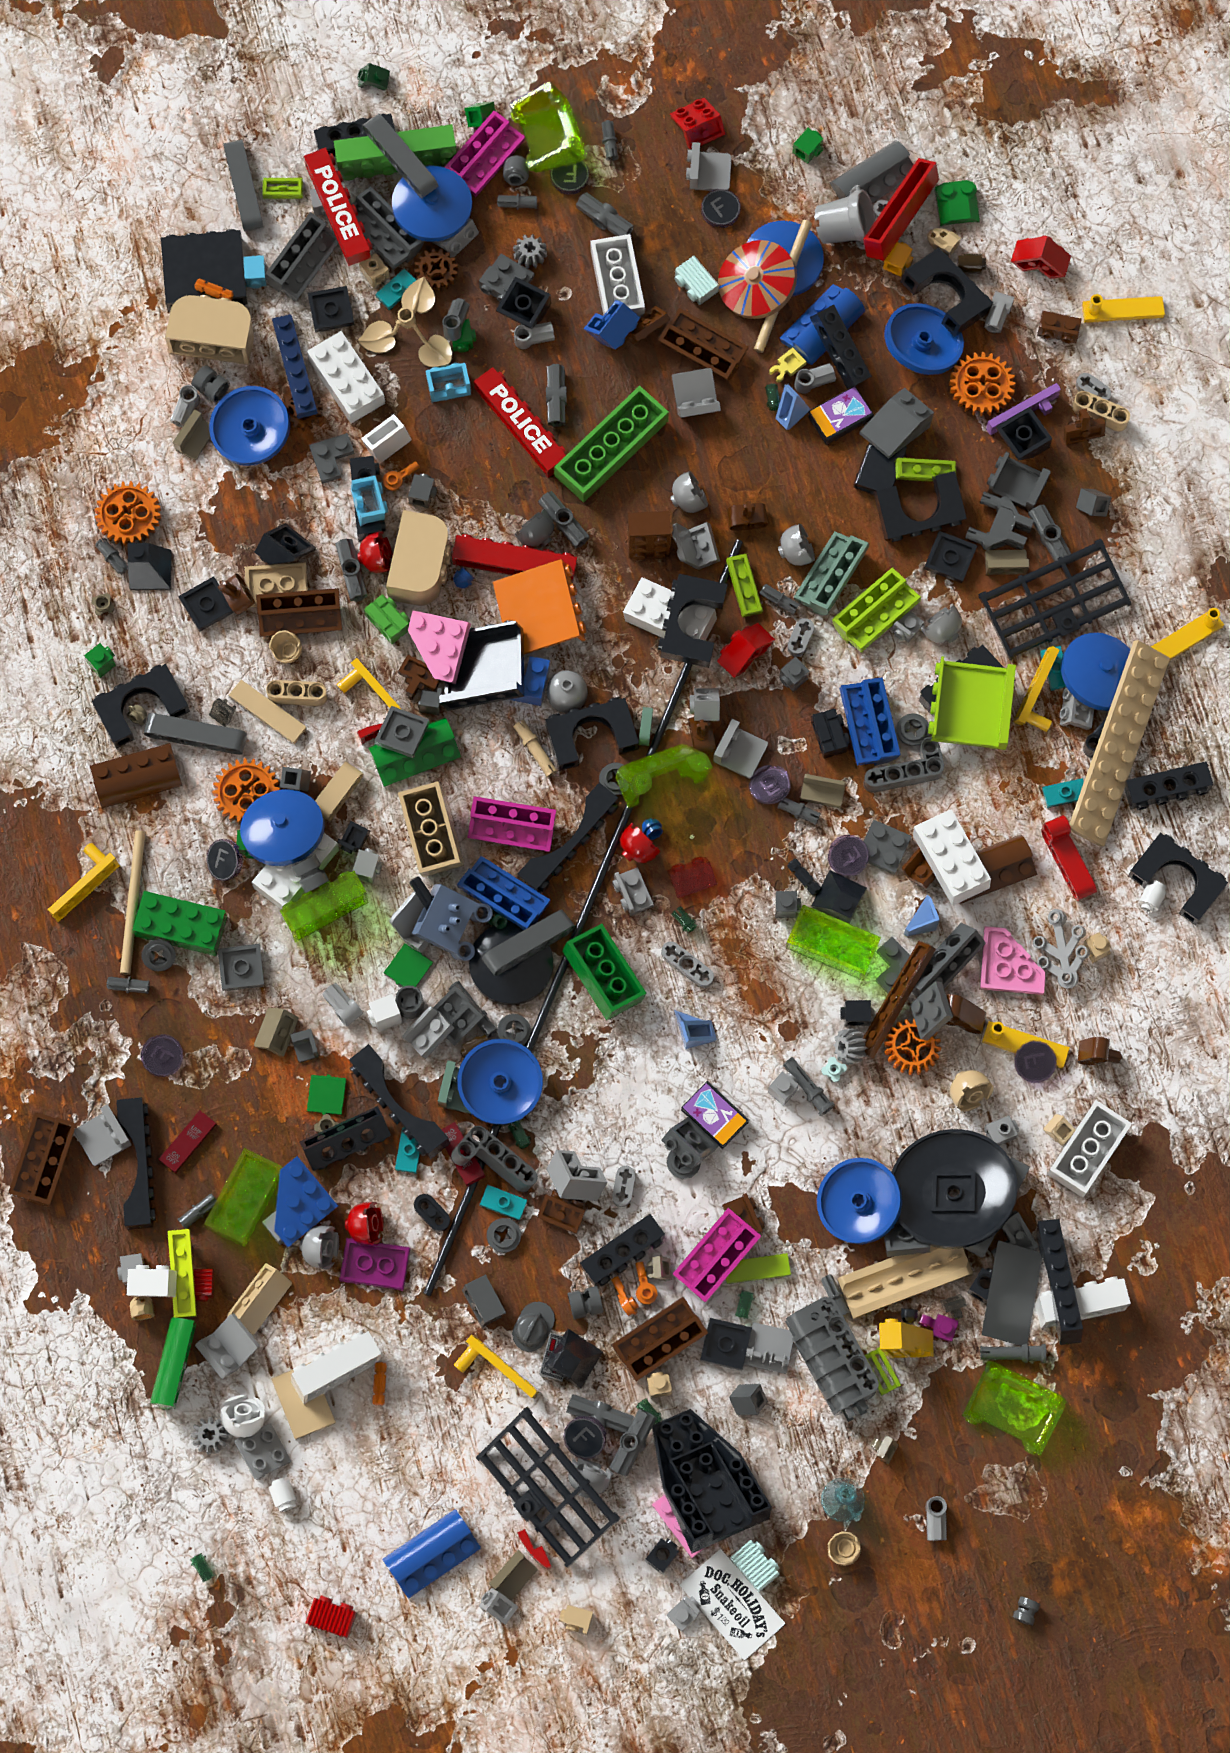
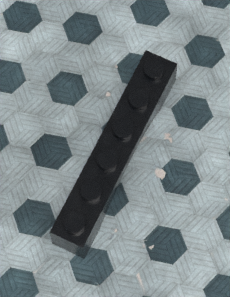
M599 782L586 796L583 819L572 838L552 853L531 858L517 873V879L537 892H544L549 887L551 878L553 876L557 877L563 871V865L575 858L578 853L577 849L581 845L585 846L590 841V835L593 831L600 830L605 823L604 819L608 815L612 816L619 807L618 797Z
M369 1044L349 1059L351 1064L349 1069L356 1078L360 1076L364 1080L363 1086L370 1094L372 1092L375 1093L378 1097L376 1099L377 1103L382 1109L387 1108L391 1112L389 1117L396 1125L399 1123L404 1128L402 1130L403 1134L409 1141L413 1139L418 1144L415 1147L423 1157L427 1155L431 1160L450 1144L449 1138L435 1122L411 1115L394 1101L386 1087L384 1063Z
M142 1097L116 1100L118 1122L130 1135L138 1160L135 1185L130 1196L123 1204L125 1227L127 1230L152 1228L153 1221H156V1210L152 1208L151 1200H155L154 1187H150V1179H153V1167L149 1166L148 1158H152L151 1145H147V1137L151 1136L150 1125L146 1124V1116H149V1106Z
M1059 1219L1038 1221L1036 1236L1049 1279L1059 1344L1081 1343L1083 1326Z

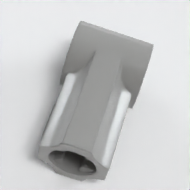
M995 291L992 299L993 304L984 328L992 333H1000L1006 316L1010 313L1015 297Z
M551 322L537 324L532 329L519 325L514 330V342L520 349H527L533 344L555 340ZM520 335L528 336L526 339L519 338Z
M830 363L811 370L802 369L797 373L794 387L799 393H808L812 388L834 382L836 380L835 371ZM806 379L809 383L805 384L802 383L800 380Z
M185 385L180 389V397L170 419L171 423L181 428L200 402L198 392L192 385ZM188 394H194L191 400L185 399Z
M337 983L330 985L322 993L346 1027L363 1014L357 1003L353 999L350 1000Z
M935 1496L930 1498L925 1505L927 1540H947V1504L942 1497ZM932 1501L940 1502L942 1508L939 1513L931 1510L930 1505Z

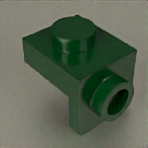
M368 63L357 74V79L359 80L358 87L363 88L369 85L385 91L388 88L390 70Z

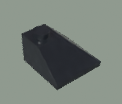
M515 277L498 305L496 312L532 329L544 318L551 306V294Z
M1030 407L995 428L1018 461L1034 458L1049 449L1053 439Z
M284 523L264 533L254 553L262 561L271 565L295 561L315 551L316 547Z
M128 543L130 590H171L172 550L151 543Z
M829 870L811 907L849 925L867 887Z
M567 1328L545 1366L581 1389L603 1354V1351Z

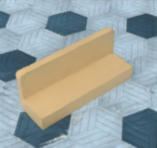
M265 1263L227 1316L234 1313L245 1328L254 1335L292 1285V1282L277 1269Z

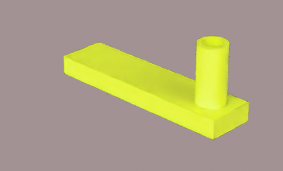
M190 1229L168 1231L170 1269L177 1271L176 1297H173L174 1318L196 1317Z

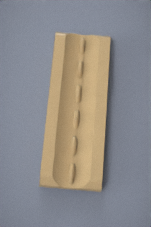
M930 1246V1253L894 1256L837 1278L841 1291L844 1293L843 1296L852 1319L972 1275L973 1271L963 1248L942 1249Z

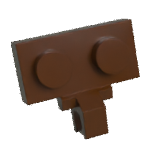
M1087 408L1079 410V420L1075 421V424L1064 426V442L1066 445L1105 436L1106 423L1104 418L1093 419L1088 414Z
M410 655L406 656L398 670L399 675L407 678L406 683L409 685L405 692L406 696L412 699L415 697L418 689L422 691L426 687L435 692L441 682L433 678L425 662Z

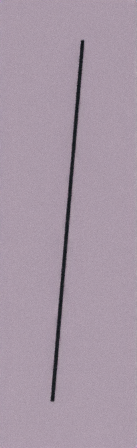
M735 540L729 557L738 556L743 545L741 540ZM727 562L718 581L725 584L730 576ZM684 663L570 940L581 935L693 664ZM565 955L561 959L530 1038L525 1046L531 1052L535 1047L568 967L569 961ZM493 1124L490 1133L497 1138L502 1125ZM478 1159L481 1169L484 1170L486 1164ZM479 1181L466 1188L423 1294L431 1297Z

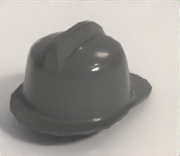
M532 1302L522 1310L512 1332L513 1341L518 1348L523 1351L532 1352L543 1346L555 1321L554 1312L551 1307L543 1302Z

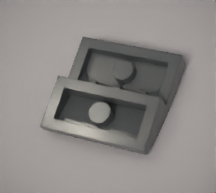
M457 984L433 1007L441 1012L454 1027L446 1037L454 1046L484 1017L476 1004Z

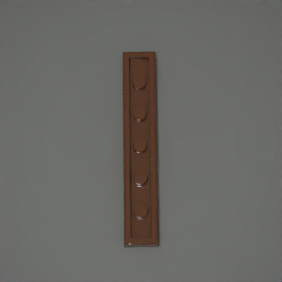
M918 941L863 1037V1039H866L865 1046L867 1049H865L867 1057L874 1059L933 956L936 950L933 946Z

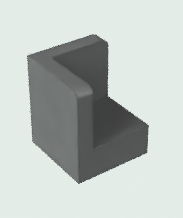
M1081 488L1076 508L1091 516H1107L1112 497L1096 489Z
M438 688L437 692L422 690L421 700L418 702L419 712L440 715L441 704L439 695H443L442 688Z
M311 1029L290 1034L298 1062L319 1057Z
M740 1384L729 1396L737 1415H758L768 1402L760 1384Z

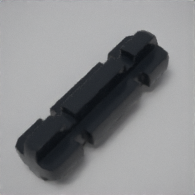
M797 859L791 860L787 865L789 870L795 872L796 878L804 887H808L807 890L811 895L818 893L821 886L817 881H813L814 878L804 867L800 866L801 863Z

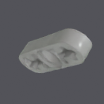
M667 942L663 945L661 950L662 958L701 988H707L713 983V971L675 942ZM667 948L669 950L675 949L674 953L680 957L678 963L675 962L677 958L674 955L667 956ZM686 959L691 960L694 964L690 970H685L681 966V963ZM697 966H699L700 968L698 969V972L702 975L707 973L709 981L703 980L702 982L700 981L701 976L699 974L695 973V976L691 974H693L696 971Z

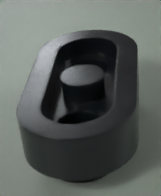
M421 1194L415 1199L414 1209L416 1213L432 1230L443 1232L449 1227L450 1217L448 1213L432 1196ZM423 1203H428L429 1207L427 1209L421 1208ZM442 1218L444 1221L441 1225H437L435 1223L436 1219Z

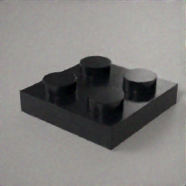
M347 286L307 293L315 333L355 325Z
M939 531L924 569L962 584L977 545Z
M214 576L178 596L199 632L234 613L223 593L218 589L219 584Z
M710 1318L707 1328L708 1334L705 1336L700 1361L742 1371L752 1327Z

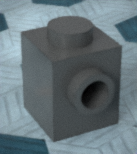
M414 474L408 495L409 504L429 508L431 499H435L438 488L435 486V481L431 476Z
M794 657L780 670L779 678L785 687H789L794 692L808 680L810 671Z
M283 767L280 787L308 792L311 771Z
M776 891L775 918H796L797 910L801 911V898H797V891Z

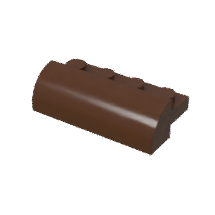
M681 308L677 310L673 319L666 325L658 339L660 343L705 368H711L713 373L727 381L734 376L740 362L749 349L745 344Z
M339 588L256 595L260 637H270L284 630L294 634L343 631Z
M170 743L90 765L94 786L102 809L183 786Z
M1021 834L975 851L991 878L990 888L959 904L1038 875L1031 857L1033 856L1032 851Z
M35 1112L8 1195L27 1200L33 1204L50 1206L76 1123Z
M681 1297L612 1343L611 1346L634 1381H638L707 1335L708 1332L686 1299Z

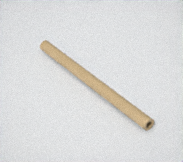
M808 220L802 221L790 252L795 266L812 225ZM778 312L765 318L754 347L755 351L764 352Z
M135 831L120 967V974L122 975L131 974L135 936L132 929L138 908L145 843L144 831Z

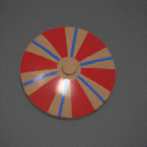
M766 240L751 241L736 248L724 261L718 277L719 293L726 306L738 316L748 319L765 318L778 312L790 300L797 283V270L792 257L780 245Z

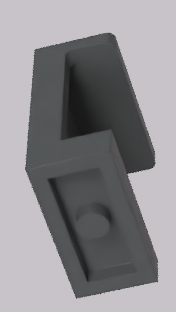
M1006 452L1004 457L1000 456L995 465V468L998 469L995 474L991 473L987 481V485H989L987 493L999 498L1006 496L1010 498L1014 505L1031 511L1034 509L1051 471L1043 468L1042 472L1010 458V453Z

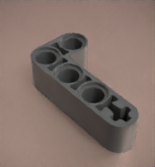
M931 737L925 738L920 746L919 754L921 759L868 770L863 781L864 788L868 792L875 793L938 780L944 770V761L939 742L931 741ZM931 746L935 751L927 752L924 747ZM935 765L939 768V771L933 772L929 769V766ZM915 769L919 772V775L912 776L908 771ZM891 773H895L898 775L899 778L897 780H892L889 778L888 775ZM870 778H873L874 781L877 782L873 784V781H871Z
M474 1126L451 1154L452 1161L459 1166L466 1165L476 1155L520 1192L528 1191L538 1179L537 1172L482 1126ZM472 1135L477 1136L480 1141L474 1140ZM489 1149L494 1150L496 1155H492ZM460 1150L465 1151L466 1154H467V1157H466V1156H463V1155L460 1153ZM505 1162L509 1163L512 1166V1169H509L506 1166Z

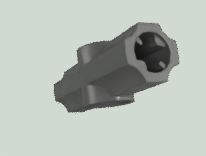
M587 192L581 195L576 204V208L592 218L593 223L602 230L607 229L616 236L631 235L634 229V225L618 215L614 207L608 203L602 204Z
M560 364L547 366V422L552 427L565 425V369Z
M552 491L547 492L538 500V504L542 509H545L550 514L556 529L561 531L575 548L583 546L589 540V535L573 517L571 510L566 508ZM562 517H566L569 519L567 522L559 521V519Z
M1039 505L1029 511L1028 515L1034 520L1033 524L1040 535V541L1046 546L1054 562L1058 560V557L1062 556L1063 558L1070 555L1071 552L1061 536V530L1054 523L1045 505ZM1046 533H1053L1055 535V538H1048L1046 536Z
M342 539L335 543L349 598L350 601H362L368 596L352 539ZM350 567L356 568V571L353 573H348L346 570Z
M572 1394L566 1413L591 1420L598 1427H608L621 1433L628 1431L634 1419L633 1415L613 1409L611 1405L596 1400L593 1402Z
M643 1409L638 1410L628 1431L620 1438V1447L610 1465L611 1470L623 1476H628L638 1454L646 1447V1438L657 1419L654 1415ZM633 1438H635V1442H636V1443H635L634 1447L632 1448V1447H631V1440H632Z

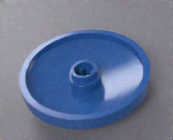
M425 166L437 181L438 187L424 198H420L402 177L397 183L392 196L393 215L397 224L408 235L422 241H443L458 234L468 223L472 212V196L467 183L454 171L440 166Z
M775 221L765 224L750 236L747 243L756 240L771 241L783 247L790 255L801 224L792 221ZM811 230L808 233L796 265L797 283L792 296L799 295L810 289L822 272L824 261L823 249L818 238Z
M920 303L904 305L894 311L884 331L885 342L892 356L906 368L928 375L944 373L955 366L963 352V336L960 333L954 337L941 324L946 314L945 312L934 306Z
M259 386L237 388L226 394L215 406L209 423L210 437L215 448L228 461L244 466L258 465L273 458L285 445L290 432V416L285 404L272 391Z
M1087 633L1077 637L1066 648L1061 659V674L1067 689L1084 705L1097 710L1109 711L1128 659L1130 648L1119 639L1104 633Z
M283 789L272 791L259 797L248 807L241 821L240 834L247 852L254 859L266 865L287 866L305 859L318 847L324 834L325 823L320 807L310 796L300 791Z
M493 1039L477 1045L466 1055L459 1068L457 1086L464 1106L472 1115L486 1123L505 1125L523 1119L535 1108L542 1093L543 1076L539 1062L525 1046L508 1039Z
M852 1158L834 1166L822 1180L817 1195V1210L825 1228L835 1237L851 1244H867L885 1236L896 1224L902 1209V1191L898 1180L883 1164L868 1158Z

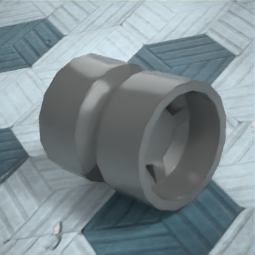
M204 365L193 377L191 385L200 393L205 392V397L216 403L225 395L230 382L223 376L217 375L216 371L208 365Z
M316 854L291 867L296 877L301 878L300 885L305 893L329 881L325 871L319 869L321 864Z
M408 985L398 990L395 1001L400 1015L406 1019H414L420 1016L424 1010L421 991L414 986Z
M597 1286L585 1288L583 1293L580 1290L567 1293L574 1320L586 1317L587 1313L591 1315L604 1313Z

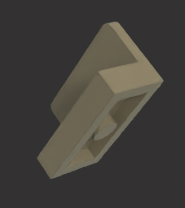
M194 409L173 441L176 451L193 460H197L211 439L209 423L203 420L200 412Z
M986 550L985 552L986 575L1027 574L1029 559L1026 557V550Z
M805 774L800 801L841 809L846 782Z
M268 1008L254 1046L267 1049L278 1056H284L291 1039L290 1034H293L299 1017L285 1009Z
M517 1550L491 1580L489 1585L512 1601L538 1569L523 1553Z

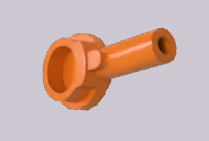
M415 461L400 472H387L383 476L384 487L390 491L398 490L403 484V479L419 469L420 466Z
M637 1262L635 1266L640 1286L637 1288L636 1297L640 1303L649 1305L656 1300L657 1289L654 1285L648 1283L644 1262Z
M619 1276L612 1278L611 1281L618 1292L617 1296L625 1313L628 1316L638 1314L637 1308L639 1306L633 1297L629 1298Z

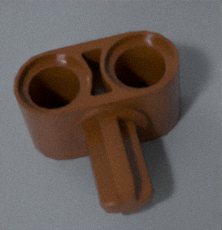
M747 501L746 504L731 506L727 509L729 527L732 531L759 529L768 525L766 506L763 503L751 504V501Z
M235 573L226 581L221 580L219 582L218 589L223 593L230 608L238 616L255 604L250 590L239 574Z
M694 717L688 718L695 756L715 752L716 746L711 721H704V719L694 721Z
M1092 1037L1079 1041L1077 1063L1082 1065H1097L1105 1062L1118 1064L1123 1055H1121L1120 1051L1109 1049L1110 1039Z

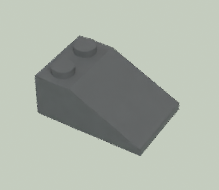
M904 388L890 398L860 431V435L886 457L890 458L930 428L934 412Z

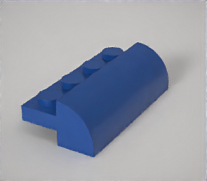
M833 284L780 337L781 343L789 348H794L807 363L812 365L826 351V348L810 317L834 304L844 325L848 329L865 312V308L860 299L848 288L843 290Z
M883 677L866 679L861 683L841 685L839 689L857 766L873 763L876 766L897 759L901 754Z
M482 856L457 883L459 889L481 903L489 905L492 910L524 930L538 923L539 917L550 904V899Z
M454 1509L382 1560L409 1599L476 1553L481 1547L462 1517Z

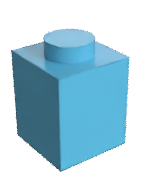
M264 255L244 257L246 287L257 289L267 286Z

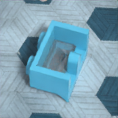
M454 363L450 366L434 367L426 370L431 402L471 395L465 363Z
M376 476L352 480L350 490L360 526L370 522L385 520V513H388L386 501H382L381 494H383L381 482L377 483Z

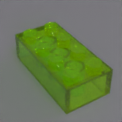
M346 871L340 874L337 880L333 882L328 881L319 887L320 889L315 892L309 891L303 894L300 900L296 902L291 901L282 906V909L279 910L282 921L294 942L369 903L366 890L355 871Z
M803 905L787 940L786 949L864 981L881 937Z
M244 1148L204 1223L206 1229L245 1247L279 1183V1172L283 1167Z

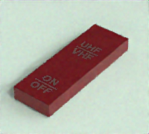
M199 1110L162 1154L159 1161L176 1174L217 1125L216 1122Z
M456 1122L441 1129L450 1141V1144L445 1148L450 1158L453 1150L464 1138ZM460 1150V1153H461L463 1156H466V1157H467L466 1152L463 1151V1150ZM475 1156L466 1165L459 1166L454 1163L467 1187L486 1177Z

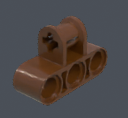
M948 994L947 1000L953 1018L946 1025L958 1026L969 1033L982 1034L986 1012L962 996Z

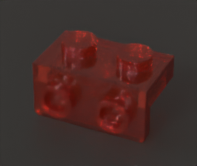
M695 857L690 863L675 864L671 867L672 869L667 870L677 898L717 885L711 863L706 857Z

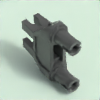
M984 491L980 504L996 509L997 515L990 532L984 533L969 527L965 539L981 544L985 550H994L1006 545L1023 550L1027 537L1012 531L1016 528L1030 533L1034 520L1020 515L1010 498L1006 496L999 498Z

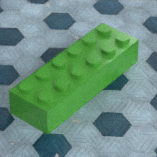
M453 124L396 132L424 166L445 167L456 154ZM368 136L334 141L337 167L345 181H351L360 177L371 178L382 174L392 175L398 172Z
M639 385L554 467L555 477L584 503L668 422L669 411Z

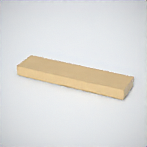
M240 680L229 694V698L292 744H295L307 729L305 725L243 680Z

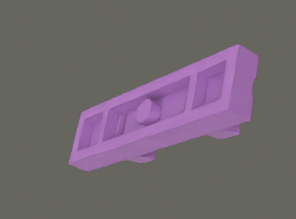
M1055 383L989 420L986 430L991 436L998 432L995 429L998 425L1028 407L1032 411L1040 409L1044 416L1051 413L1053 407L1050 402L1059 397L1060 387Z

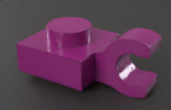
M922 1314L918 1325L932 1329L934 1337L952 1342L959 1321L940 1314L937 1315L935 1320Z

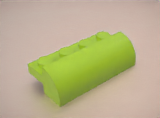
M891 568L836 615L832 622L839 635L862 653L892 627L896 621L900 620L921 601V596L907 585L905 578L895 569Z

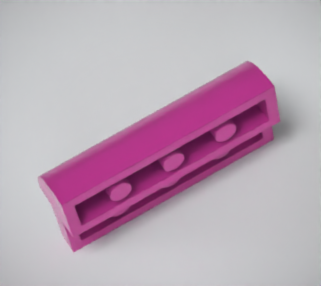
M493 111L444 168H448L461 176L467 183L471 194L476 197L502 168L505 160L511 157L525 141V136L511 127L507 119Z
M474 796L467 838L550 852L557 810Z
M727 1208L673 1272V1275L706 1303L759 1240L761 1235L731 1209Z

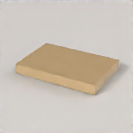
M306 562L245 567V583L255 600V604L251 607H257V594L308 591Z
M291 1370L271 1378L293 1436L297 1440L331 1426L336 1422L324 1393L306 1404L302 1403L291 1383V1373L294 1372Z

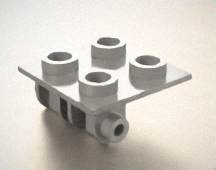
M753 1322L744 1365L786 1374L793 1345V1336L790 1330Z
M272 1424L262 1427L252 1436L240 1437L234 1440L254 1479L259 1480L265 1474L291 1462Z

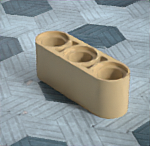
M1080 391L1075 396L1072 408L1077 415L1079 410L1087 408L1088 414L1093 419L1104 418L1107 428L1118 432L1126 429L1130 419V412L1125 407L1087 391ZM1084 401L1087 405L1082 406L1078 402ZM1097 409H1103L1106 413L1101 414ZM1116 417H1121L1124 421L1120 422L1116 420Z
M272 680L266 687L268 699L275 704L322 706L327 701L326 688L319 682ZM274 689L281 690V693L278 695L271 694ZM295 690L302 691L299 696H293L292 693ZM316 691L323 693L320 697L312 696Z
M347 761L342 764L315 800L321 809L323 818L328 821L336 815L364 775L363 772Z

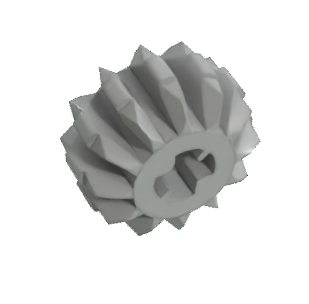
M524 234L523 240L517 239V245H514L513 251L515 252L514 259L518 260V264H525L527 269L530 265H533L536 269L537 263L543 264V258L547 257L546 244L542 243L541 237L535 239V235L532 234L528 238Z
M850 1028L839 1031L838 1036H835L836 1043L833 1046H835L836 1050L834 1053L838 1055V1061H842L843 1064L847 1065L862 1062L863 1057L866 1056L865 1049H867L865 1046L866 1039H863V1032Z
M209 1417L206 1424L203 1418L200 1419L202 1426L199 1427L196 1424L193 1426L198 1433H191V1437L198 1439L194 1440L192 1444L194 1446L200 1445L198 1448L199 1452H203L206 1448L208 1455H211L212 1448H214L216 1453L220 1452L217 1446L219 1444L222 1447L226 1446V1443L221 1439L229 1438L228 1434L222 1433L226 1429L224 1426H220L221 1420L217 1419L213 1424V1418ZM206 1432L215 1433V1435H212L214 1439H204V1436H207Z

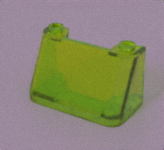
M550 81L510 103L511 118L515 123H519L522 126L530 150V154L527 155V160L525 161L530 171L538 173L578 163L587 158L571 105L567 97Z
M680 744L621 766L616 773V780L629 809L639 804V795L645 794L650 790L652 785L651 778L678 769L681 778L690 777L696 784L704 781L713 767L705 753L688 744Z
M988 1361L962 1416L965 1417L967 1422L974 1425L985 1421L1023 1440L1022 1444L1028 1453L1041 1455L1064 1411L1066 1399L1060 1394L996 1362Z

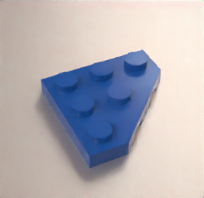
M298 1156L280 1169L274 1232L288 1248L338 1207L336 1202Z

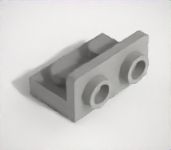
M469 219L466 226L455 236L432 243L444 249L446 253L449 251L450 258H452L474 239L479 232L473 220Z
M1065 687L1062 694L1063 704L1060 711V725L1066 726L1071 724L1086 730L1091 729L1094 709L1078 701Z
M638 867L619 874V872L614 874L615 880L612 881L616 893H621L623 898L620 900L624 911L628 910L630 916L654 907Z
M429 1006L402 1037L411 1043L417 1052L426 1059L450 1034L454 1027L441 1012Z

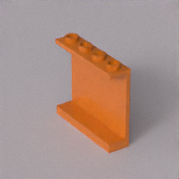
M562 559L493 581L502 623L507 620H513L524 630V655L574 638H578L582 642L586 641L584 635L587 633L586 626L580 618L582 609L575 598L577 589L575 584L571 582V576H573L572 569Z

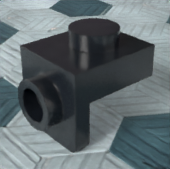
M350 821L342 839L338 838L337 843L342 845L340 849L350 854L353 851L359 852V849L362 850L371 830Z

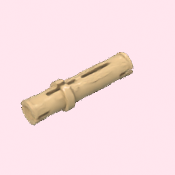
M525 720L516 723L513 727L523 740L522 744L529 749L546 775V778L551 777L550 774L552 776L556 774L558 770L538 742L537 735L532 733Z

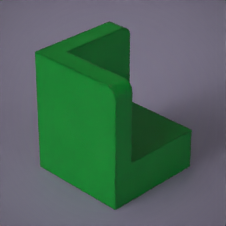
M494 101L480 102L465 107L468 127H480L490 114L496 111Z

